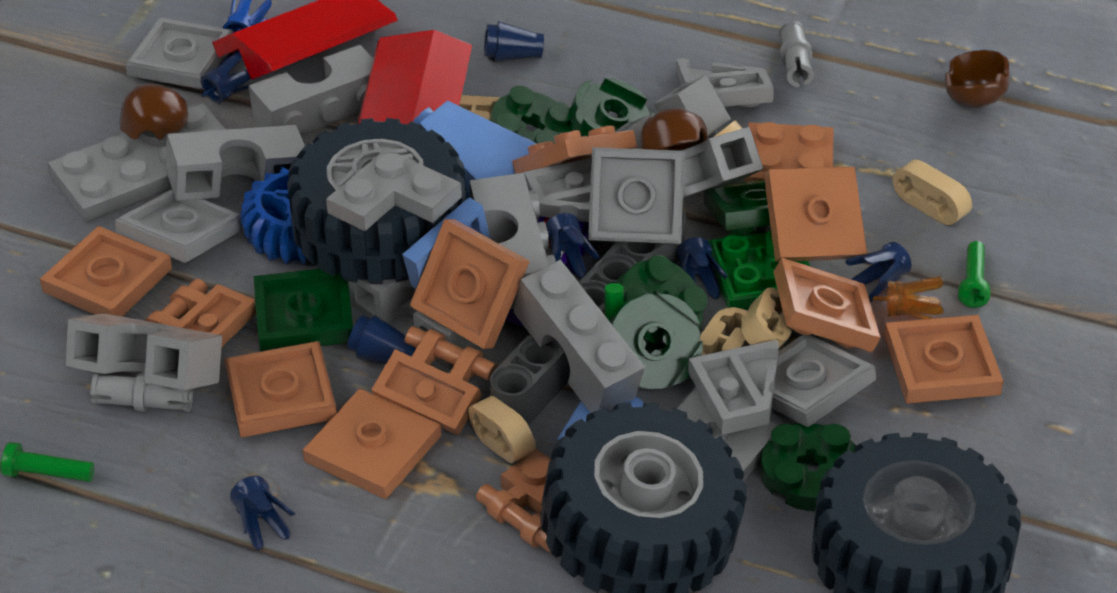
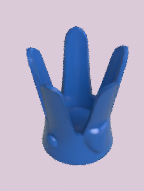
M232 0L230 16L223 29L237 32L267 20V17L265 19L263 17L270 9L272 1H264L250 16L248 12L251 0H240L235 13L236 0Z

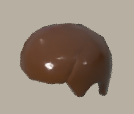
M991 50L968 51L955 56L950 60L949 72L945 73L946 91L951 99L961 105L975 108L997 102L1007 92L1010 82L1008 58L998 51Z
M158 84L137 86L126 96L122 104L119 120L120 130L134 140L138 139L143 131H151L158 140H161L166 134L180 132L186 126L189 115L187 103L179 93Z
M682 108L662 110L648 118L641 130L642 149L681 151L708 140L707 128L703 119L697 114Z

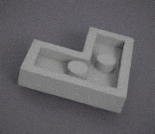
M385 149L326 198L327 213L363 231L370 228L394 206L434 223L462 198L461 182Z

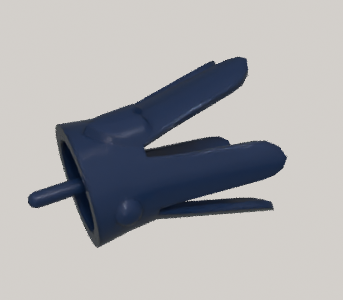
M239 50L235 53L231 52L218 68L212 69L201 77V85L204 93L201 95L202 97L208 96L213 102L221 104L231 94L249 89V85L237 88L251 79L247 69L227 76L230 70L242 58Z
M570 213L557 214L546 222L551 255H554L557 262L561 260V251H564L576 276L583 278L586 275V268L579 245H582L592 258L599 259V255L582 234L579 220L575 215Z
M699 237L683 241L676 251V256L680 262L679 266L694 282L695 275H699L711 298L718 299L720 290L712 266L723 278H728V275L712 257L710 243Z
M889 242L883 245L882 249L877 252L845 261L849 266L861 263L872 264L851 279L866 285L880 278L879 284L868 296L870 302L889 284L901 279L902 275L909 273L912 266L909 253L897 242Z
M249 476L236 483L231 490L230 500L236 507L237 513L241 515L244 534H247L248 530L255 549L259 551L263 547V539L257 519L259 516L269 524L281 539H289L290 530L272 503L276 504L290 516L295 515V512L271 494L266 480L260 476Z

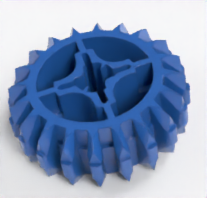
M281 167L280 173H265L264 181L252 182V190L244 193V201L241 205L242 211L240 212L244 235L247 237L248 243L254 246L256 253H266L269 261L281 257L285 265H288L293 260H300L305 265L308 259L302 254V249L296 245L293 236L287 186L289 170Z

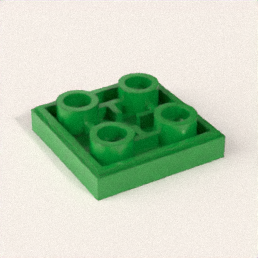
M771 231L742 236L729 235L725 238L708 240L712 247V257L728 275V278H723L713 267L727 308L735 307L748 310L750 305L767 288L777 289L774 270L779 262H775ZM794 261L800 264L810 266L808 261Z

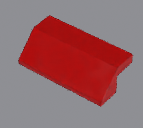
M317 0L229 34L212 42L218 58L239 50L250 78L253 80L394 23L398 19L396 14L379 0Z
M437 30L380 37L377 42L357 124L361 122V119L373 118L374 122H384L386 118L399 119L400 123L408 125L410 121L413 122L428 107L435 111L447 100L459 106L472 45Z

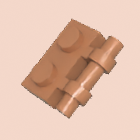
M197 278L188 286H180L170 296L171 302L164 309L153 311L144 321L222 335L223 347L256 315V304L254 299L220 284H217L208 292L206 283Z
M411 326L406 333L405 343L416 348L412 357L395 349L371 391L374 395L440 423L442 429L459 436L469 418L468 408L476 404L482 395L479 387L468 383L469 379L476 375L490 381L491 375L498 365L483 358V352L471 346L463 349L446 341L445 335L438 331L429 329L426 332ZM439 358L454 366L448 374L431 366L432 361Z
M535 449V452L520 459L500 475L501 488L504 490L498 491L488 483L484 484L478 490L476 500L487 507V514L501 524L508 522L519 530L520 538L534 548L541 546L552 554L546 544L547 535L541 528L540 518L548 463L551 458ZM527 505L537 514L531 515L523 507Z

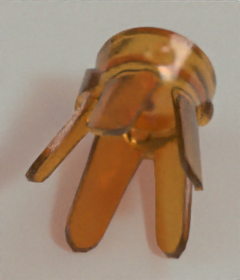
M942 276L908 283L888 280L887 296H874L873 300L887 301V317L907 315L922 320L934 319L922 314H943L944 310L940 305V300L936 297L914 294L939 289L943 286L944 281Z

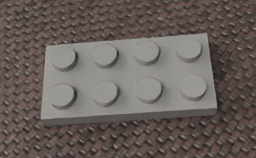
M202 103L194 107H188V122L180 132L176 133L226 129ZM143 131L140 137L134 140L123 133L48 162L50 176L85 222L92 221L172 189L165 169L167 134L164 138L158 140L153 132Z

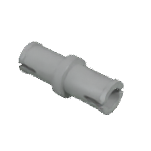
M792 21L794 30L790 31L789 22H785L779 30V36L782 42L780 59L782 64L786 66L787 80L792 86L800 87L798 77L802 76L804 86H807L811 83L814 76L810 63L813 56L812 47L806 40L803 24L798 21Z
M94 373L90 395H95L91 397L92 404L134 406V410L139 412H146L148 407L190 412L194 390L184 391L145 383V373H138L136 378Z

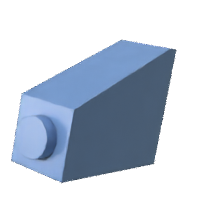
M448 100L435 111L430 107L426 108L413 121L422 125L426 132L432 129L445 139V142L448 141L457 151L465 171L466 199L470 197L469 180L515 174L512 161L528 155L527 147L537 144Z

